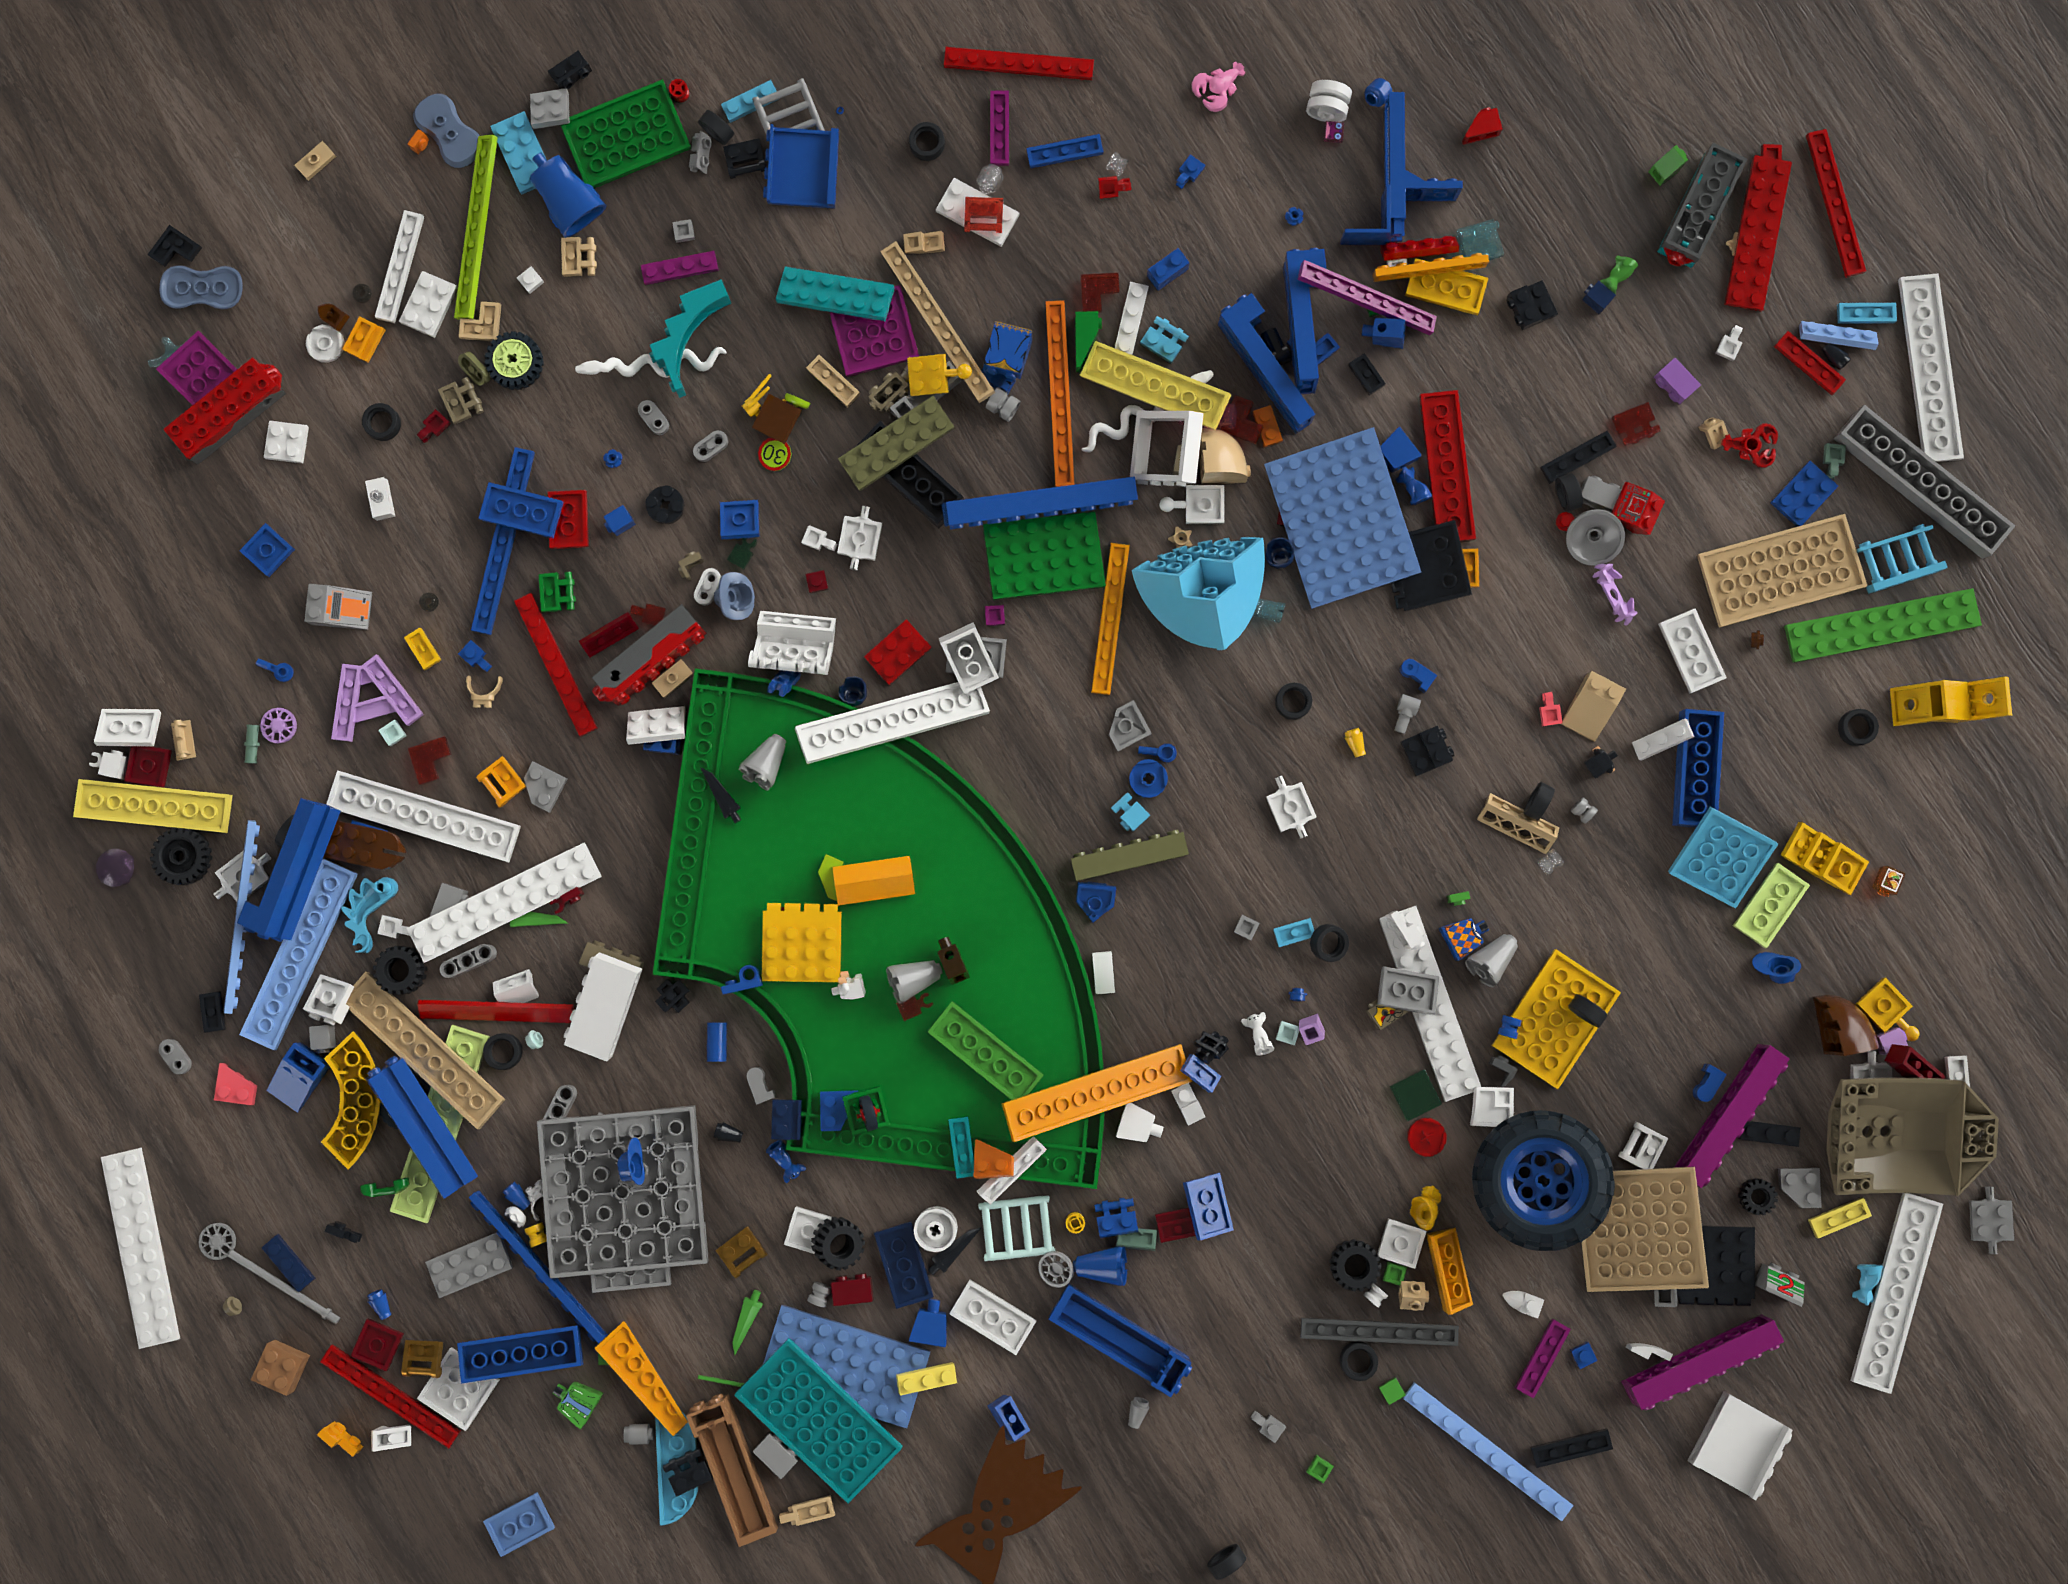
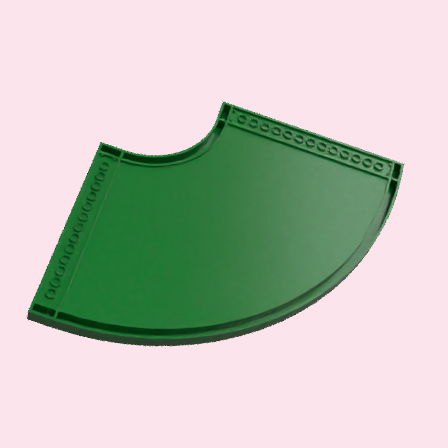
M695 669L653 975L698 980L722 987L726 986L725 982L737 979V983H739L740 969L746 965H753L759 969L762 978L763 910H767V903H781V907H785V903H801V911H804V904H820V911H824V904H838L837 901L828 898L818 873L826 854L843 861V865L910 856L915 889L914 895L838 906V912H842L841 972L848 971L849 978L851 979L855 978L856 974H862L866 990L864 997L841 999L840 994L833 996L831 988L838 987L839 982L762 981L763 986L733 992L750 1004L774 1031L788 1062L792 1082V1100H802L801 1139L787 1140L786 1150L955 1171L948 1119L968 1116L973 1155L975 1140H980L1013 1156L1033 1136L1012 1142L1001 1104L1011 1099L930 1035L928 1031L953 1001L1043 1074V1077L1029 1094L1104 1069L1097 1013L1087 973L1067 919L1034 859L996 810L964 778L912 738L907 736L807 764L795 731V726L854 711L857 708L829 696L792 685L791 691L786 693L784 697L779 696V690L769 693L768 686L771 680L766 678ZM777 734L786 740L785 751L775 783L767 791L761 788L755 781L752 783L746 781L742 777L744 773L739 770V765L767 738ZM701 768L712 772L734 801L739 804L741 809L737 813L741 818L740 822L735 824L731 817L724 818ZM945 937H949L952 945L956 944L970 978L954 985L948 980L938 955V951L941 950L938 941ZM933 960L935 963H939L942 969L939 980L904 1003L899 1004L893 995L894 990L892 986L890 987L887 978V967ZM752 969L746 970V979H753L754 971ZM876 1086L881 1087L890 1125L851 1135L846 1118L841 1131H821L820 1091L858 1090L859 1092ZM1104 1112L1034 1135L1047 1150L1017 1179L1097 1189L1102 1151Z

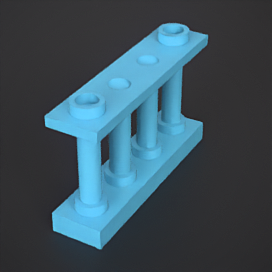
M1924 524L1913 527V531L1873 544L1870 541L1859 544V548L1856 549L1857 554L1864 553L1873 579L1871 581L1872 584L1866 587L1868 594L1948 568L1945 561L1938 563L1934 559L1925 532L1933 529V525L1925 527ZM1915 535L1918 536L1927 561L1926 567L1920 568L1919 565H1916L1907 538ZM1900 542L1909 567L1907 569L1908 573L1902 574L1901 571H1898L1889 545L1890 543ZM1882 547L1891 573L1889 579L1884 580L1883 577H1880L1871 549Z

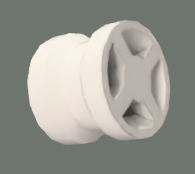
M1374 1283L1371 1285L1369 1292L1363 1294L1378 1308L1381 1306V1301L1388 1297Z

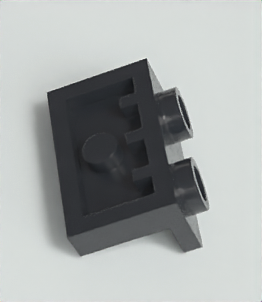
M578 50L548 70V73L559 89H569L579 79L586 78L592 69Z

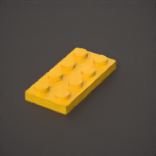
M1415 258L1414 263L1420 261L1421 259ZM1465 271L1410 277L1405 296L1478 315L1488 278Z

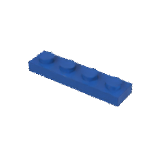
M1100 134L1026 148L1030 169L1103 155Z

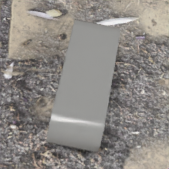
M479 945L444 961L440 966V973L445 978H456L494 960L497 951L492 945ZM485 948H488L490 952L487 958H484L482 955V951ZM467 956H470L472 958V963L470 966H466L465 964V958ZM450 964L454 966V972L451 975L447 972V967Z
M564 1085L558 1088L543 1120L567 1117L577 1096V1090L573 1085ZM566 1088L571 1091L569 1099L563 1096V1091ZM556 1106H559L562 1109V1115L560 1117L555 1115L554 1109Z

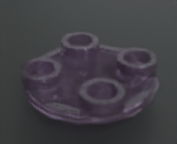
M110 849L104 852L96 863L98 878L104 884L111 887L128 884L134 872L133 856L121 849Z

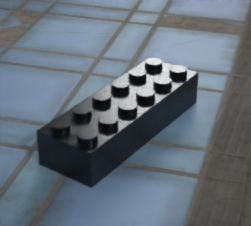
M879 421L856 446L885 428L886 425ZM917 454L882 476L938 529L944 524L942 503L964 500V497Z

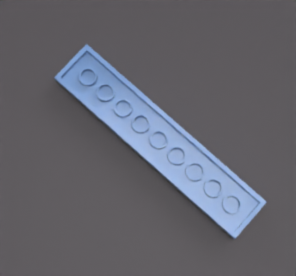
M324 858L322 859L292 940L283 939L239 1035L272 1050L278 1049L339 917L341 907L344 906L349 895V889L352 888L358 873Z

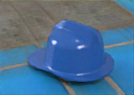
M1759 953L1752 960V965L1758 972L1769 975L1770 979L1778 984L1793 982L1795 974L1801 969V963L1798 959L1775 953Z
M632 1138L627 1152L619 1157L617 1167L622 1181H634L635 1184L641 1185L645 1179L642 1147L637 1138Z

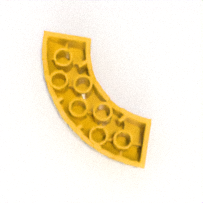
M354 1031L324 1058L338 1080L340 1104L338 1117L330 1132L321 1143L348 1170L360 1158L369 1144L376 1128L380 1111V1100L365 1080L368 1077L367 1073L375 1068V1064L363 1041Z

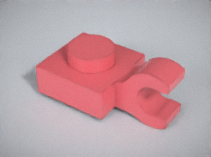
M1553 693L1542 694V700L1545 707H1539L1542 726L1562 724L1560 704L1554 705Z

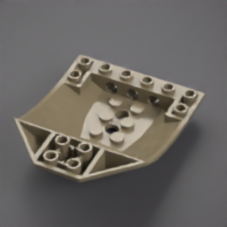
M1937 1078L1840 1079L1828 1112L1826 1149L1834 1194L1919 1193L1955 1195L1958 1197L1996 1158L1999 1118L1966 1082L1960 1080ZM1887 1125L1889 1132L1882 1136L1880 1130L1883 1126ZM1866 1126H1868V1127H1869L1868 1133H1867L1866 1135H1863V1134H1862L1863 1129H1864Z

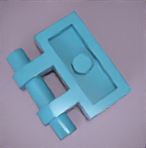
M1157 316L1154 323L1159 328L1155 330L1150 326L1140 344L1172 364L1182 349V346L1177 344V341L1180 339L1186 342L1189 336L1183 333L1184 330L1181 328L1177 329L1169 324L1170 321L1164 318L1163 320ZM1164 330L1173 335L1172 339L1162 334Z

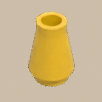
M1355 728L1345 732L1346 737L1344 739L1355 758L1365 755L1363 733L1360 732V729Z

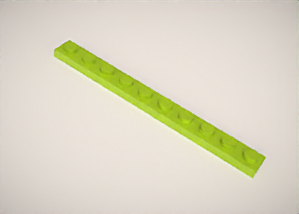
M494 135L478 136L454 318L458 320L474 319L498 139Z

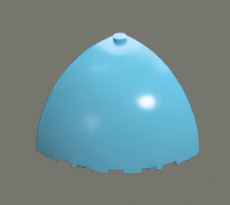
M1241 537L1240 541H1230L1229 538H1223L1212 543V540L1198 542V546L1188 549L1187 546L1173 549V552L1160 554L1157 556V560L1151 563L1147 560L1132 570L1136 587L1143 601L1152 614L1167 629L1190 643L1216 648L1217 650H1225L1242 634L1256 609L1264 577L1263 538Z

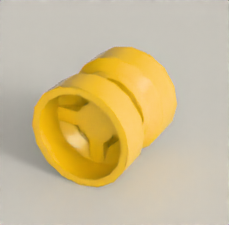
M1072 1212L1067 1216L1065 1223L1068 1231L1075 1234L1080 1233L1085 1227V1220L1082 1214Z
M543 1222L524 1229L525 1234L529 1236L530 1247L547 1242Z

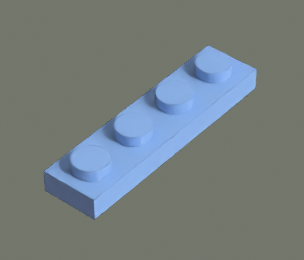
M1801 321L1799 325L1800 339L1876 350L1878 346L1877 332L1871 330H1859L1851 327L1846 328Z

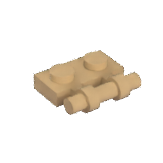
M580 237L561 238L562 275L564 277L582 276V269L587 268L588 276H595L597 262L595 261L596 245L594 244V238L587 237V244H582ZM582 252H587V260L582 261Z

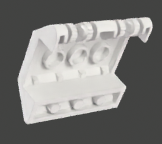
M760 611L757 622V640L754 652L750 651L748 667L828 675L834 646L836 618Z

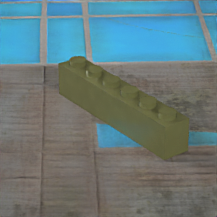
M1178 830L1167 832L1168 836L1164 837L1156 834L1149 836V840L1143 842L1141 838L1131 840L1130 845L1126 846L1118 843L1111 845L1112 849L1105 851L1104 847L1093 849V853L1085 855V852L1076 853L1074 858H1071L1075 880L1078 882L1187 856L1189 853L1184 832L1179 833Z

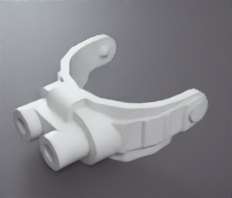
M538 1180L533 1188L529 1186L525 1190L528 1194L527 1198L531 1202V1213L535 1221L540 1220L539 1216L535 1213L534 1204L543 1196L541 1180Z

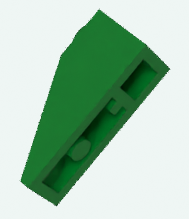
M1098 311L1075 312L1076 372L1081 371L1098 336V329H1102V318H1098Z

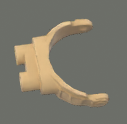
M471 676L466 677L467 688L473 701V708H481V705H484V708H492L494 696L499 692L503 682L501 676H498V683L495 689L487 695H477L474 693L471 687Z

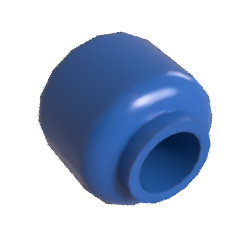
M1382 78L1375 79L1365 89L1366 102L1374 107H1381L1385 104L1389 92H1392L1390 83Z

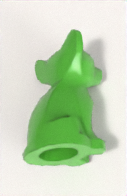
M1616 256V266L1611 270L1610 277L1600 280L1615 295L1618 283L1629 278L1638 267L1637 262L1632 258Z

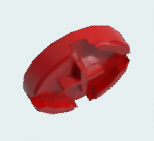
M1432 1118L1416 1120L1410 1125L1407 1132V1141L1410 1148L1421 1156H1434L1441 1152L1446 1144L1447 1134L1440 1122Z

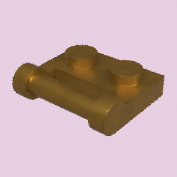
M748 1226L715 1250L734 1278H738L741 1272L758 1259H763L768 1255ZM754 1246L756 1252L735 1266L733 1261Z
M405 1340L402 1375L404 1377L424 1375L440 1378L442 1375L443 1342ZM412 1361L432 1362L431 1368L413 1367Z

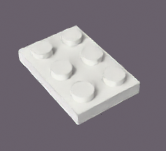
M422 271L399 322L435 338L458 289L457 285Z
M685 706L628 712L626 738L628 745L685 739Z
M102 709L94 743L96 746H154L161 712L159 709Z

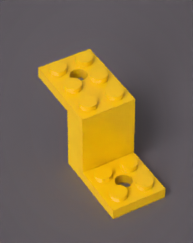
M2009 677L1971 682L1941 680L1890 688L1893 726L1926 722L1960 723L2012 716ZM1991 693L1993 701L1991 704H1988L1986 697ZM1910 700H1913L1915 703L1912 710L1908 708Z

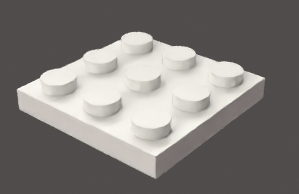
M451 1347L441 1361V1377H431L417 1399L466 1431L500 1379L495 1378L461 1384L458 1351Z

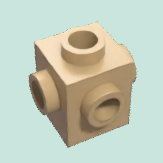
M1401 1281L1398 1293L1400 1309L1424 1310L1425 1303L1429 1302V1291L1425 1290V1282Z

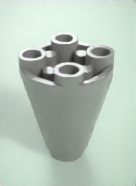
M777 734L767 738L739 765V770L744 773L742 777L748 782H757L761 788L768 791L775 783L785 751L786 740Z

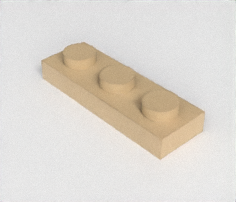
M820 355L806 367L847 408L860 395V392Z

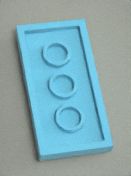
M525 111L490 126L494 136L498 137L497 143L521 195L536 189L530 180V176L538 166L532 159L538 153L544 155Z

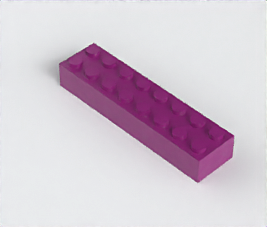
M1758 1044L1674 1168L1695 1167L1697 1187H1705L1711 1180L1710 1175L1721 1166L1723 1156L1732 1150L1734 1140L1743 1134L1744 1125L1755 1116L1754 1111L1757 1106L1762 1105L1766 1100L1765 1095L1768 1090L1773 1089L1777 1084L1776 1079L1779 1074L1784 1073L1787 1069V1063L1790 1059L1771 1045Z
M1761 1314L1673 1356L1670 1361L1664 1360L1621 1382L1632 1404L1641 1410H1650L1660 1401L1666 1402L1671 1400L1674 1394L1688 1392L1691 1389L1690 1387L1695 1384L1702 1385L1708 1382V1378L1714 1375L1721 1376L1731 1367H1740L1744 1364V1361L1750 1358L1752 1360L1757 1359L1767 1350L1773 1351L1780 1347L1779 1344L1784 1343V1340L1775 1321Z

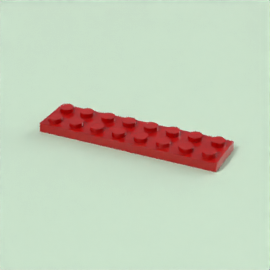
M1754 155L1752 158L1724 305L1760 312L1764 310L1792 166L1791 161Z
M1458 390L1420 394L1419 399L1434 523L1437 525L1455 520L1460 541L1475 540L1476 532Z

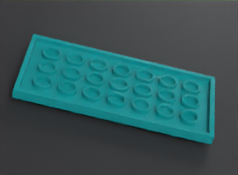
M790 1338L734 1394L738 1400L847 1503L903 1447Z

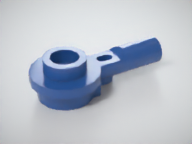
M262 659L256 661V666L274 672L275 678L281 682H287L293 677V668L287 663L274 665Z
M1163 744L1159 748L1139 746L1138 754L1156 755L1161 761L1168 763L1176 758L1177 751L1172 744Z

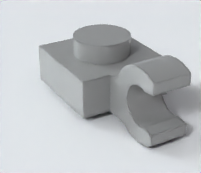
M1254 1411L1251 1415L1252 1420L1261 1425L1258 1429L1259 1432L1276 1443L1286 1426L1271 1414L1265 1418L1257 1411Z

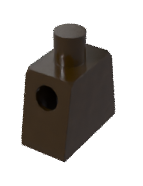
M949 937L940 939L938 943L941 950L938 951V955L950 983L954 985L970 978L956 944L952 945Z

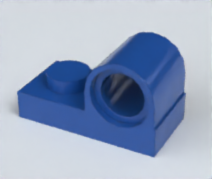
M753 965L742 967L739 972L740 982L737 983V979L725 982L726 986H722L721 990L722 994H729L763 986L759 969ZM748 969L754 971V977L751 980L745 977V972Z

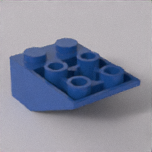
M293 1043L280 1062L266 1091L298 1113L330 1069V1066L323 1057L303 1043Z

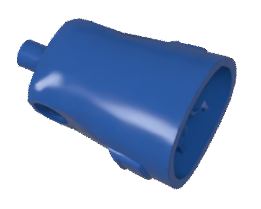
M538 153L533 157L532 160L538 168L531 174L530 180L541 194L549 210L550 219L555 227L560 230L564 238L575 235L603 213L606 209V204L600 199V195L593 186L584 183L576 176L560 155L554 156L548 161L542 153Z

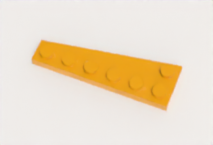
M623 1321L595 1347V1350L669 1433L674 1436L688 1421L630 1328Z

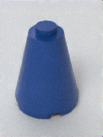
M1118 1246L1077 1256L1076 1260L1073 1261L1074 1272L1079 1277L1117 1286H1125L1127 1280V1269H1125V1263H1127L1125 1247Z

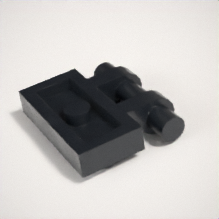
M699 1448L694 1451L689 1450L685 1452V1455L677 1459H670L669 1463L663 1465L665 1473L671 1470L675 1473L668 1479L676 1497L713 1479L706 1460L699 1463L696 1460L697 1457L702 1456ZM689 1462L691 1467L682 1471L680 1466Z

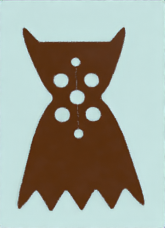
M1003 1425L994 1439L979 1474L973 1496V1511L970 1514L961 1515L929 1532L915 1546L934 1544L978 1578L982 1584H994L1003 1552V1538L1019 1533L1038 1523L1071 1499L1082 1487L1062 1489L1064 1470L1060 1469L1044 1474L1045 1455L1041 1454L1025 1459L1026 1440L1022 1439L1006 1445L1005 1428ZM1004 1498L1010 1499L1009 1505L1003 1503ZM983 1500L992 1502L993 1508L991 1511L985 1512L981 1509L980 1504ZM1003 1516H1010L1012 1518L1013 1524L1011 1527L1005 1528L1001 1525V1518ZM983 1520H992L994 1527L991 1531H985L982 1528ZM967 1522L972 1523L975 1527L972 1534L964 1533L962 1529L963 1524ZM990 1538L994 1541L995 1547L992 1550H986L983 1547L985 1539ZM967 1545L972 1546L973 1550L971 1552L965 1550Z

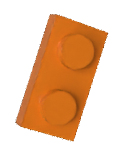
M1269 405L1254 410L1252 413L1264 448L1281 443L1283 439L1272 406Z

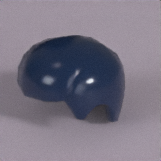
M1283 537L1274 538L1267 544L1265 557L1268 564L1279 569L1286 568L1292 563L1294 548L1289 540Z
M857 676L847 677L844 684L839 686L838 696L843 703L856 707L861 705L867 698V686L862 678Z

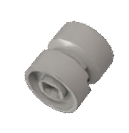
M997 387L995 393L990 396L985 408L994 414L998 412L1000 418L1009 422L1018 410L1021 401L1014 396L1008 397L1006 391Z

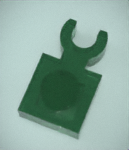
M742 538L743 544L740 546L736 543L727 560L745 570L753 556V552L750 549L757 545V539H754L749 544L747 543L748 538Z

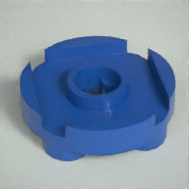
M1151 759L1138 762L1129 775L1131 788L1137 795L1144 798L1158 796L1163 792L1168 782L1166 769L1160 763ZM1147 773H1149L1151 777H1154V780L1151 781V784H1147L1146 781H1143V778L1146 777Z

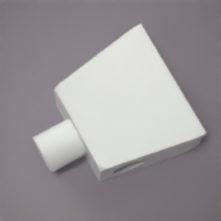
M1133 1103L1125 1104L1115 1136L1122 1139L1147 1142L1149 1135L1160 1138L1164 1127L1153 1123L1155 1115Z

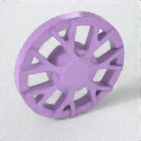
M273 708L262 717L260 729L268 741L280 744L289 741L294 736L297 722L294 715L287 709ZM276 712L277 718L273 719L271 713ZM283 712L288 714L285 719H281ZM266 719L271 720L270 725H265ZM292 721L293 726L287 727L286 722ZM271 728L272 732L267 735L266 730ZM285 730L290 733L287 737L283 735ZM275 733H279V740H274Z

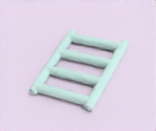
M1049 1195L994 1201L991 1205L988 1202L978 1203L979 1210H982L986 1254H984V1261L1039 1256L1055 1251L1051 1241L1047 1206L1050 1199ZM1040 1204L1044 1247H1032L1028 1205ZM1020 1206L1025 1249L1013 1250L1009 1207ZM1001 1208L1006 1251L994 1253L989 1210Z

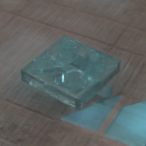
M1494 219L1457 229L1456 233L1464 257H1471L1475 253L1488 254L1489 260L1504 256L1503 247L1497 232L1499 228L1498 221L1494 222Z

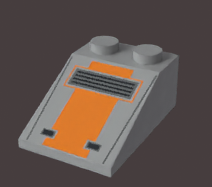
M309 584L304 621L318 626L368 630L372 592L329 585Z

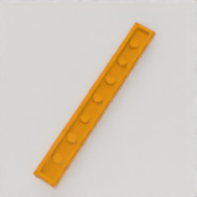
M1111 543L1091 690V693L1110 695L1130 545Z

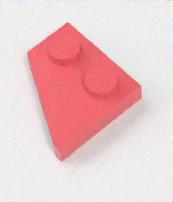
M219 1063L214 1100L254 1105L257 1085L229 1068L227 1064Z

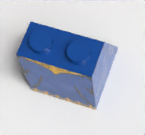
M995 321L984 361V370H987V373L992 375L1003 374L1006 378L1012 380L1016 378L1021 379L1032 344V330Z

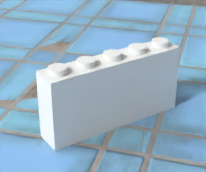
M599 952L589 960L588 968L590 969L588 975L586 974L582 980L584 987L576 998L578 1005L576 1010L574 1009L571 1013L570 1021L572 1022L564 1033V1038H566L564 1045L608 1061L615 1051L642 969Z

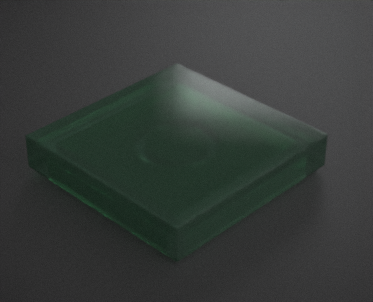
M1425 1069L1389 1086L1406 1121H1410L1442 1105Z

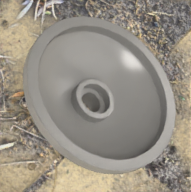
M1600 509L1589 510L1578 515L1571 522L1566 533V544L1569 552L1577 561L1586 565L1605 564L1613 560L1620 553L1625 541V531L1621 521L1614 514ZM1597 531V535L1591 536V532Z

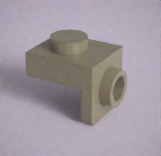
M690 552L685 555L684 559L678 561L680 565L678 571L682 578L686 577L688 581H691L692 578L688 570L705 562L699 552Z

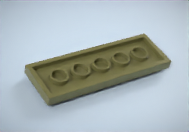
M932 396L839 457L838 460L857 489L861 491L955 429L935 397Z

